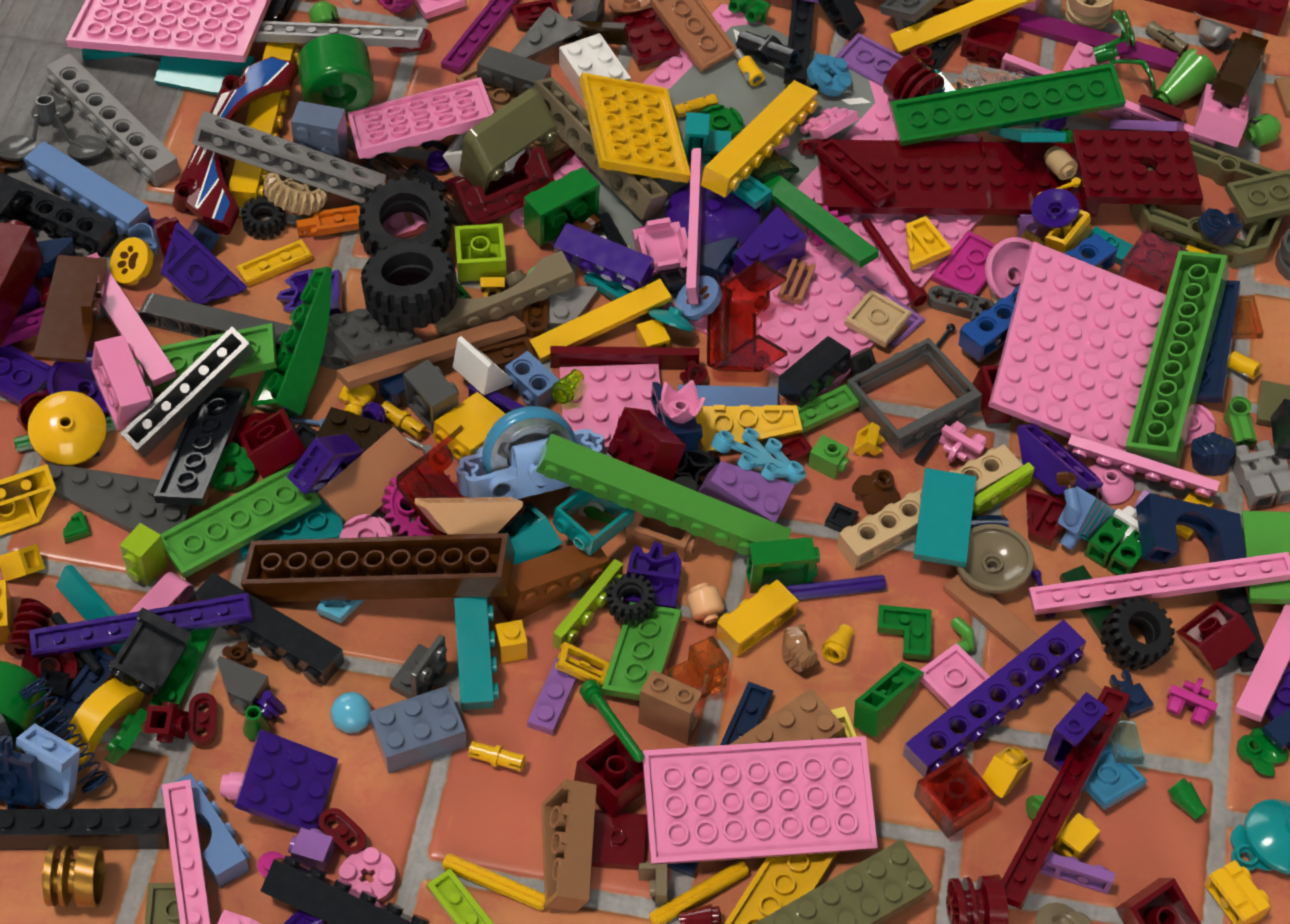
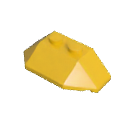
M48 464L0 480V536L40 522L56 490Z

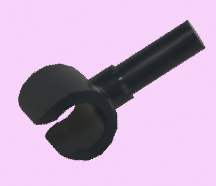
M430 140L421 144V147L425 150L432 146L444 152L448 150V147L439 141Z

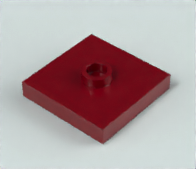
M595 811L591 867L639 870V864L644 863L647 815L616 813L612 817L608 812Z

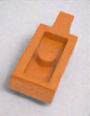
M360 205L313 212V215L307 217V219L296 220L298 236H321L359 230Z

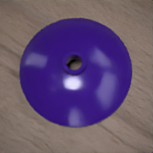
M88 350L85 363L56 361L52 365L47 378L49 395L61 391H75L79 393L87 391L89 392L87 396L100 406L104 415L109 413L91 369L93 351Z

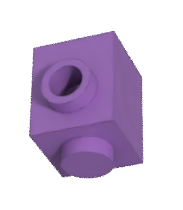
M300 828L298 836H293L288 852L291 853V857L301 861L300 866L309 870L311 867L326 872L335 851L333 837L325 835L321 830Z

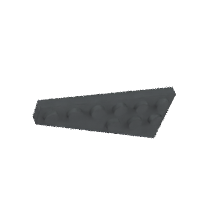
M45 463L48 464L56 487L53 496L65 502L69 500L79 505L80 509L86 512L91 511L99 515L100 519L129 533L139 523H142L161 534L189 519L193 505L155 502L153 495L160 480Z

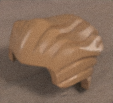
M805 624L784 629L782 657L786 664L797 672L804 671L803 669L820 664L817 659V652L813 651L807 631L802 629L805 628Z

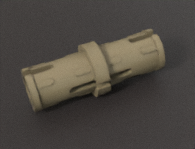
M1154 20L1148 24L1145 30L1147 34L1160 41V45L1169 47L1180 56L1189 48V44L1175 36V32L1166 30Z

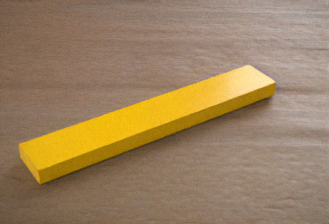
M658 279L529 340L531 347L542 363L550 359V346H578L640 317L650 310L671 302L672 296L661 279Z

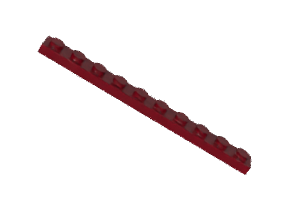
M1104 686L1097 700L1108 707L1107 713L1078 746H1072L1002 878L1008 905L1022 910L1130 702V694Z

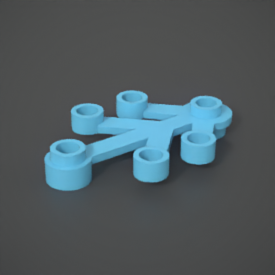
M746 428L742 435V439L752 448L733 440L734 436L726 430L716 433L711 442L712 447L721 453H729L731 448L743 453L737 462L742 469L751 470L752 468L764 467L761 475L767 480L773 481L775 478H783L789 483L798 484L806 477L804 467L796 461H790L781 452L782 443L779 440L769 438L764 448L757 440L759 433L752 428Z

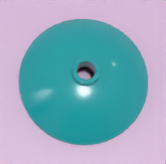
M1279 799L1263 800L1255 804L1246 815L1244 834L1247 843L1253 853L1268 867L1280 873L1290 875V802Z

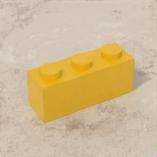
M775 580L770 585L765 584L755 596L750 599H744L737 609L731 613L727 612L719 618L716 637L738 657L796 615L799 600L778 580Z

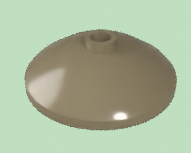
M998 524L979 525L970 529L966 567L956 566V569L965 582L980 591L1006 593L1017 589L1029 578L1034 562L1033 552L1027 540L1017 531Z

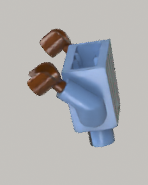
M1062 471L1057 473L1056 481L1059 486H1066V490H1064L1066 506L1058 519V524L1065 527L1067 531L1059 543L1073 550L1080 538L1089 542L1107 520L1113 516L1116 510L1101 501L1102 495L1098 489L1084 491L1078 486L1074 488L1073 485L1076 484L1077 480L1076 475L1072 472Z

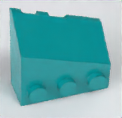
M530 502L523 507L525 510L523 514L514 515L507 522L505 528L498 532L508 533L515 551L513 565L556 551L558 549L557 546L562 544L547 517Z

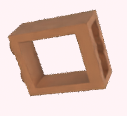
M637 511L635 512L633 522L626 527V542L651 550L656 541L663 545V555L668 556L671 552H676L683 562L688 553H693L697 542L695 536L685 531L682 540H678L644 528L648 517Z

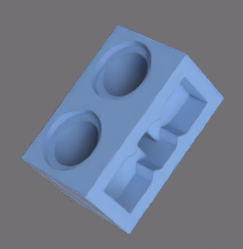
M526 351L505 366V373L514 380L508 387L519 393L527 405L545 407L561 396V381L529 351Z

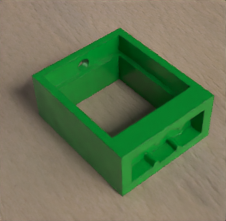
M812 537L749 543L746 575L750 593H757L765 584L770 585L775 580H778L784 586L813 583V578L817 577L818 574L816 563L820 562L819 548L814 547Z

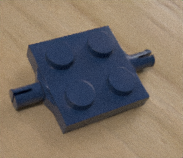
M8 735L1 736L0 800L5 802L7 809H18V805L35 808L41 801L37 757L14 751L12 737H8Z

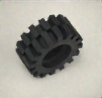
M261 195L257 196L258 200L251 198L250 203L246 201L244 207H242L241 216L244 231L250 237L253 235L254 239L258 240L259 236H261L262 240H266V236H269L270 239H273L274 234L279 236L281 234L280 230L284 231L286 225L285 210L283 211L281 207H275L274 203L269 202L266 196L265 199H262ZM261 215L272 216L268 220H256V218Z
M631 573V578H627V574L622 575V580L618 577L615 578V584L610 583L609 590L606 592L609 613L611 616L614 615V620L618 622L621 618L622 624L626 625L628 620L631 625H635V620L643 623L644 616L649 619L651 612L654 613L656 605L654 588L651 586V582L648 579L645 581V577L642 575L637 579L635 573ZM628 594L641 596V600L636 604L627 605L621 602V598Z

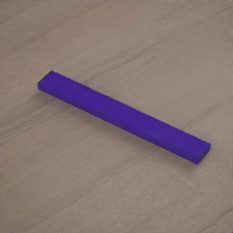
M248 593L149 609L154 614L188 632L253 621ZM140 611L29 630L33 659L125 643L138 622L137 615Z

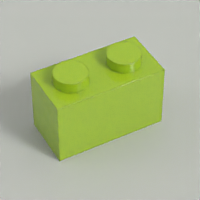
M139 523L120 544L126 574L135 582L140 581L149 586L168 564L161 535L142 523Z

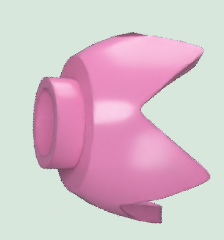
M693 380L688 382L679 391H676L671 385L664 382L659 403L662 411L670 420L682 424L692 420L700 412L705 398L701 397L698 399L697 389Z

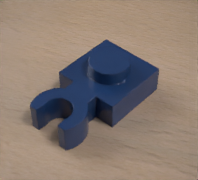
M1126 669L1121 674L1124 681L1117 680L1114 674L1111 675L1109 679L1110 686L1113 689L1130 694V702L1124 712L1128 719L1152 709L1154 704L1140 683L1132 685L1131 674Z

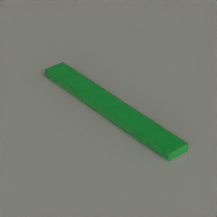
M762 162L759 168L752 170L750 175L772 190L771 199L856 266L861 268L879 257V250Z

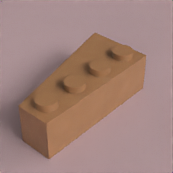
M565 779L541 803L545 907L577 912L590 899L596 784Z

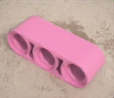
M168 572L129 613L138 612L142 607L149 610L184 604L191 598L194 586L175 573Z

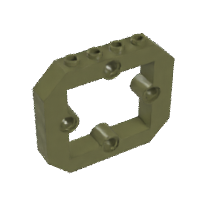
M1190 140L1197 173L1213 179L1219 186L1226 187L1227 183L1277 172ZM1150 166L1148 167L1149 171L1155 170ZM1132 204L1130 209L1144 236L1168 245L1171 243L1182 248L1191 245L1213 254L1227 255L1228 267L1232 269L1263 262L1284 217L1283 215L1248 224L1244 223L1243 229L1249 233L1245 241L1235 237L1232 243L1217 246L1205 236L1199 227L1198 220L1200 217H1193L1188 220L1158 209L1159 204Z

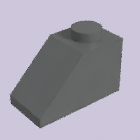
M219 656L217 659L220 675L232 708L240 713H245L249 706H258L256 701L262 698V694L265 691H270L268 676L222 656Z

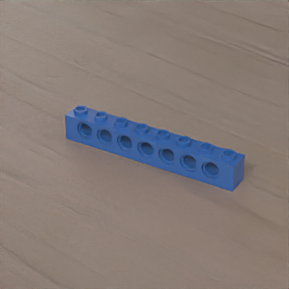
M1096 233L1089 239L1085 238L1082 240L1079 246L1072 251L1068 250L1065 254L1107 271L1114 266L1118 249ZM1017 286L1007 297L999 299L989 310L982 311L975 320L970 323L967 322L961 327L958 345L978 362L1005 344L1020 286Z

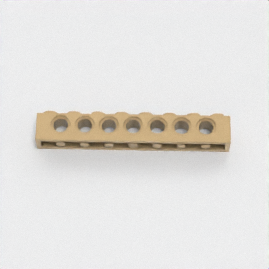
M1003 444L996 449H989L976 460H969L956 471L951 470L949 472L976 476L974 496H976L1023 465ZM922 489L915 493H908L897 503L886 505L882 511L866 516L860 523L854 526H847L839 533L837 549L854 570L916 537Z

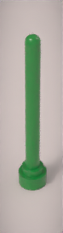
M596 680L584 682L580 687L582 698L586 703L596 706L632 758L638 763L642 762L645 758L643 752L603 699L601 685Z

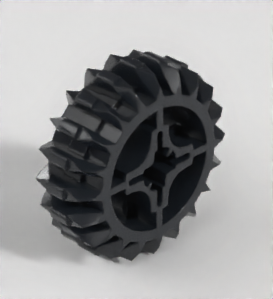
M703 446L698 450L684 451L673 480L680 476L690 477L696 482V491L698 492L707 474L720 463L719 457H713L712 450L705 452Z

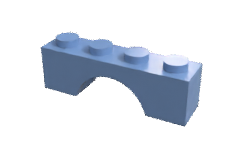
M189 773L175 782L191 779L197 823L205 826L212 833L211 841L202 853L204 864L220 888L249 871L247 860L250 859V856L242 843L237 845L234 837H236V834L230 823L226 822L224 824L220 818L222 813L215 801L209 802L206 797L208 791L201 780L196 781L193 775Z

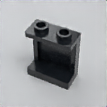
M142 607L137 615V624L115 659H110L108 666L112 671L111 675L122 682H126L128 679L136 684L135 688L146 695H150L152 692L159 696L192 642V636L185 629Z

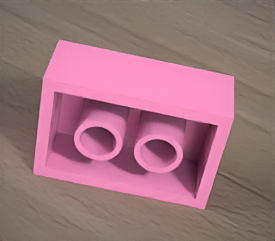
M1207 83L1197 107L1193 134L1238 147L1247 125L1251 97L1245 94L1239 108L1212 99L1215 91L1211 90L1212 85Z
M125 335L95 342L91 363L92 372L117 431L124 430L153 400L151 388L145 386L143 381V369L140 364L137 365L135 362L133 345L127 342Z

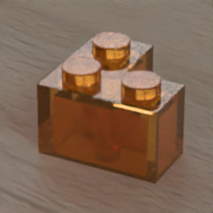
M712 635L689 646L688 660L665 670L664 675L700 690V701L709 695H717L726 688L729 659Z

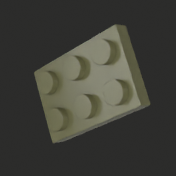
M1290 169L1227 183L1225 187L1226 193L1245 224L1290 214Z

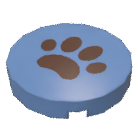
M699 276V304L690 305L685 284L677 295L676 308L684 311L682 316L687 320L702 319L701 316L711 314L719 305L722 298L720 285L710 276Z

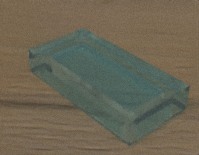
M1120 720L1110 739L1115 762L1143 765L1145 756L1136 722Z

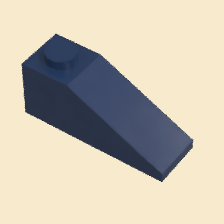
M652 382L651 403L656 417L686 444L684 451L698 450L699 439L703 437L701 424H697L695 417L682 424L670 420L662 411L659 403L663 387L658 382Z

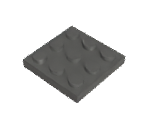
M356 309L351 312L336 313L329 316L327 334L354 364L422 344V340L413 330H406V328H400V330L393 329L391 325L386 327L371 317L367 309Z

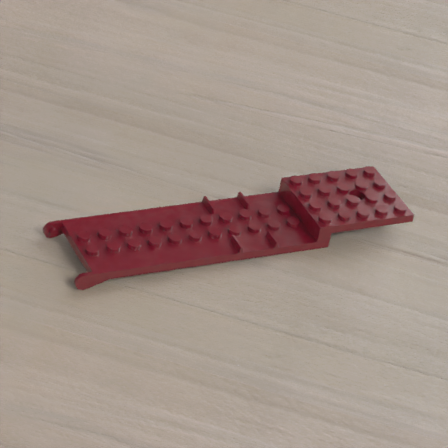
M1073 130L1070 143L984 142L983 137H980L978 142L927 141L900 146L899 140H836L896 191L894 199L878 208L817 156L822 203L817 204L821 207L827 205L829 211L838 210V214L1032 215L1031 205L1039 192L1055 189L1070 183L1075 177L1081 179V185L1079 187L1072 186L1065 190L1076 196L1079 201L1080 210L1088 212L1090 217H1097L1100 204L1201 205L1203 201L1188 131ZM829 139L802 140L798 144V152L804 156L813 155L815 147ZM1054 146L1063 148L1077 162L1078 168L1072 178L1060 180L1048 168L1044 155L1050 148ZM1146 166H1150L1155 170L1149 171Z

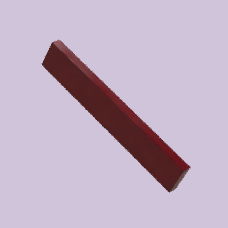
M550 346V368L659 364V369L685 370L688 361L694 360L699 364L700 351L699 348Z

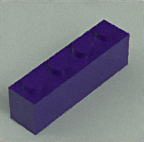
M568 223L564 226L553 246L555 253L563 252L569 264L578 266L586 273L593 272L598 274L608 282L615 281L620 283L630 291L646 286L655 270L652 257Z

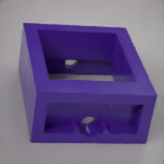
M347 434L316 437L287 475V478L303 494L319 492L344 470L342 467L343 463L346 464L347 468L364 450Z

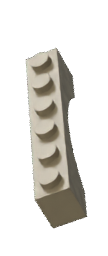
M559 251L540 259L534 269L523 280L501 293L475 299L458 298L451 312L445 318L441 317L440 321L433 326L439 338L480 326L492 320L500 319L506 314L525 308L526 305L543 301L550 296L565 292L576 286L573 270L563 252Z

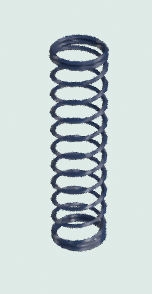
M42 677L23 688L19 695L23 697L22 700H26L41 691L50 689L45 696L28 709L31 710L48 700L56 699L47 709L35 716L34 719H38L55 709L62 708L56 716L41 727L44 728L57 720L68 717L52 734H56L69 727H74L63 740L66 741L80 736L73 746L78 748L86 745L85 749L80 753L79 759L87 755H92V757L83 766L78 768V772L94 764H98V766L87 777L78 781L77 785L98 775L87 782L81 789L84 794L90 793L103 785L109 779V776H107L106 771L96 772L100 768L101 763L98 761L90 763L95 753H85L89 746L88 743L78 744L82 739V734L72 735L77 725L70 724L65 726L71 716H60L64 711V706L53 707L59 697L52 696L47 698L52 692V687L41 688L47 683L46 678Z

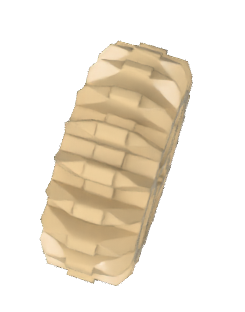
M271 171L267 174L263 184L264 195L268 197V201L273 202L275 207H281L283 211H290L291 214L293 212L299 215L304 213L310 216L313 212L321 211L328 197V191Z

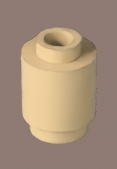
M1054 146L1045 153L1044 160L1046 165L1060 180L1070 179L1076 174L1078 164L1063 148Z

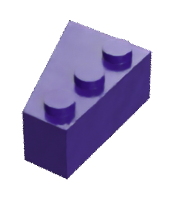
M777 206L735 252L733 272L749 287L792 262L793 258L798 259L804 256L807 236Z

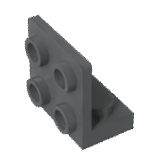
M439 634L430 648L418 644L390 682V689L408 699L430 692L438 675L442 676L448 666L445 637Z

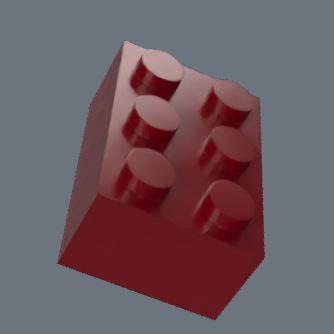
M624 407L618 419L614 436L609 443L608 453L617 460L673 481L686 444L650 410Z

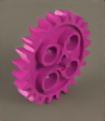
M418 465L415 472L408 467L405 472L406 475L399 471L396 476L397 479L391 478L390 486H386L384 490L386 495H383L381 502L385 504L381 512L388 513L384 520L392 522L390 526L391 531L397 529L399 531L397 536L447 535L436 529L422 511L414 522H410L409 519L418 510L415 498H429L433 491L438 492L433 498H461L462 495L459 491H455L458 483L450 484L448 482L450 475L444 478L440 477V469L435 474L432 473L431 466H428L426 472L422 471L420 465ZM416 487H423L426 490V492H419L416 489ZM406 504L411 510H403L400 505ZM421 520L428 521L431 524V526H424L421 523Z

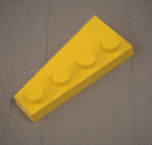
M750 405L702 406L700 412L695 416L697 424L700 423L702 426L703 437L700 440L705 452L711 450L713 453L718 452L712 447L711 442L716 433H719L721 430L730 432L734 436L733 440L744 445H748L742 439L746 428H752L759 433L757 439L759 442L769 438H778L803 432L797 405H764L763 407Z

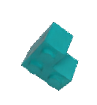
M686 112L684 150L688 165H691L693 148H701L704 166L731 142V131L709 130L710 114Z

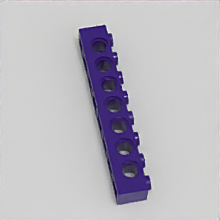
M1063 619L906 742L903 756L924 778L931 773L934 775L939 773L946 766V761L951 757L958 758L966 750V746L970 742H978L986 734V730L992 725L996 727L1001 724L1008 712L1012 709L1014 711L1020 709L1028 696L1031 694L1035 696L1044 689L1045 683L1051 678L1053 680L1059 678L1065 671V667L1070 663L1073 665L1078 663L1084 656L1083 650L1086 641ZM1051 652H1058L1061 656H1055ZM1031 667H1038L1042 671H1035ZM1011 682H1018L1022 686L1016 687ZM997 697L1003 702H995L991 698ZM972 713H979L983 717L976 718L972 715ZM957 728L963 733L956 734L951 729ZM938 744L942 746L943 749L936 750L931 745Z

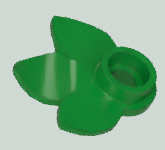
M1263 727L1254 728L1250 735H1244L1238 740L1237 754L1242 760L1251 762L1254 769L1260 774L1273 777L1275 774L1273 764L1285 762L1289 758L1288 752L1285 748L1280 750L1262 732Z

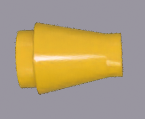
M840 625L838 630L823 643L822 655L829 662L839 663L847 657L851 638L854 635V630L849 625Z

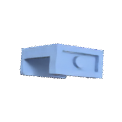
M33 724L16 738V747L27 755L37 757L41 799L39 804L47 809H63L75 796L80 749L37 724Z

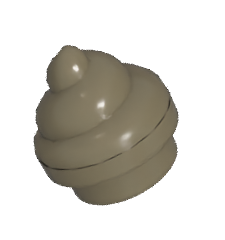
M517 270L505 276L506 288L509 289L515 286L527 274H524L523 270Z

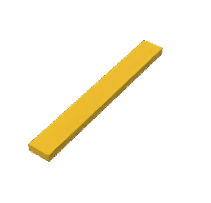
M974 0L890 34V40L896 52L903 55L918 46L928 45L1037 0Z

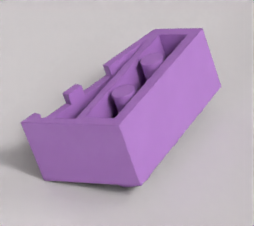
M721 461L707 474L698 492L776 523L795 484L776 478L770 481L765 479L760 473L745 470Z

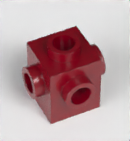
M163 702L162 706L148 705L144 733L156 736V741L162 743H173L174 739L184 740L185 732L189 727V712L179 709V704Z

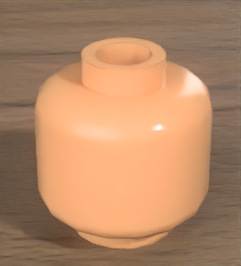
M702 583L692 587L689 590L690 594L686 597L692 618L696 621H703L704 624L717 621L719 619L718 615L724 610V603L718 588L710 586L709 583Z

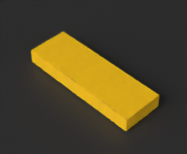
M300 239L237 265L236 269L248 288L313 261V256L303 240Z

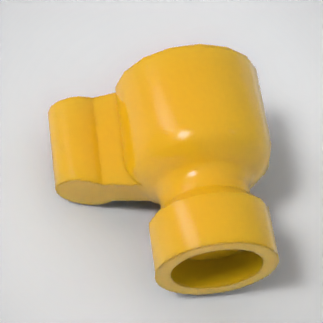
M369 384L348 389L344 385L337 399L341 403L347 404L343 411L363 416L362 411L366 404L373 402L376 390Z

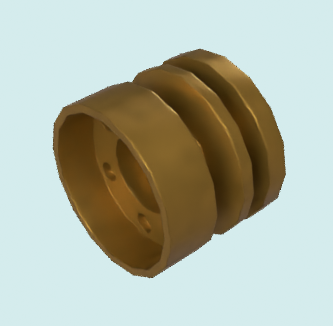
M50 845L42 870V888L45 905L56 907L59 902L60 906L68 907L72 894H74L77 907H99L103 896L105 880L103 848L100 846H80L75 859L72 846H64L61 850L60 846Z

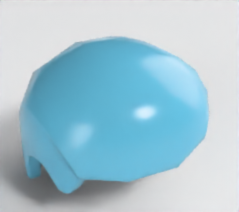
M348 692L335 699L331 707L330 716L334 726L345 733H358L370 723L369 711H372L369 701L362 694Z

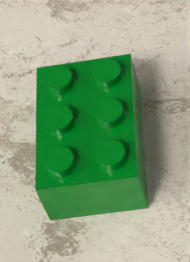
M584 167L569 172L566 176L556 181L550 182L537 191L530 192L524 197V229L539 246H542L559 237V232L563 230L566 223L571 224L576 220L584 223L590 216L594 214L598 216L600 184Z

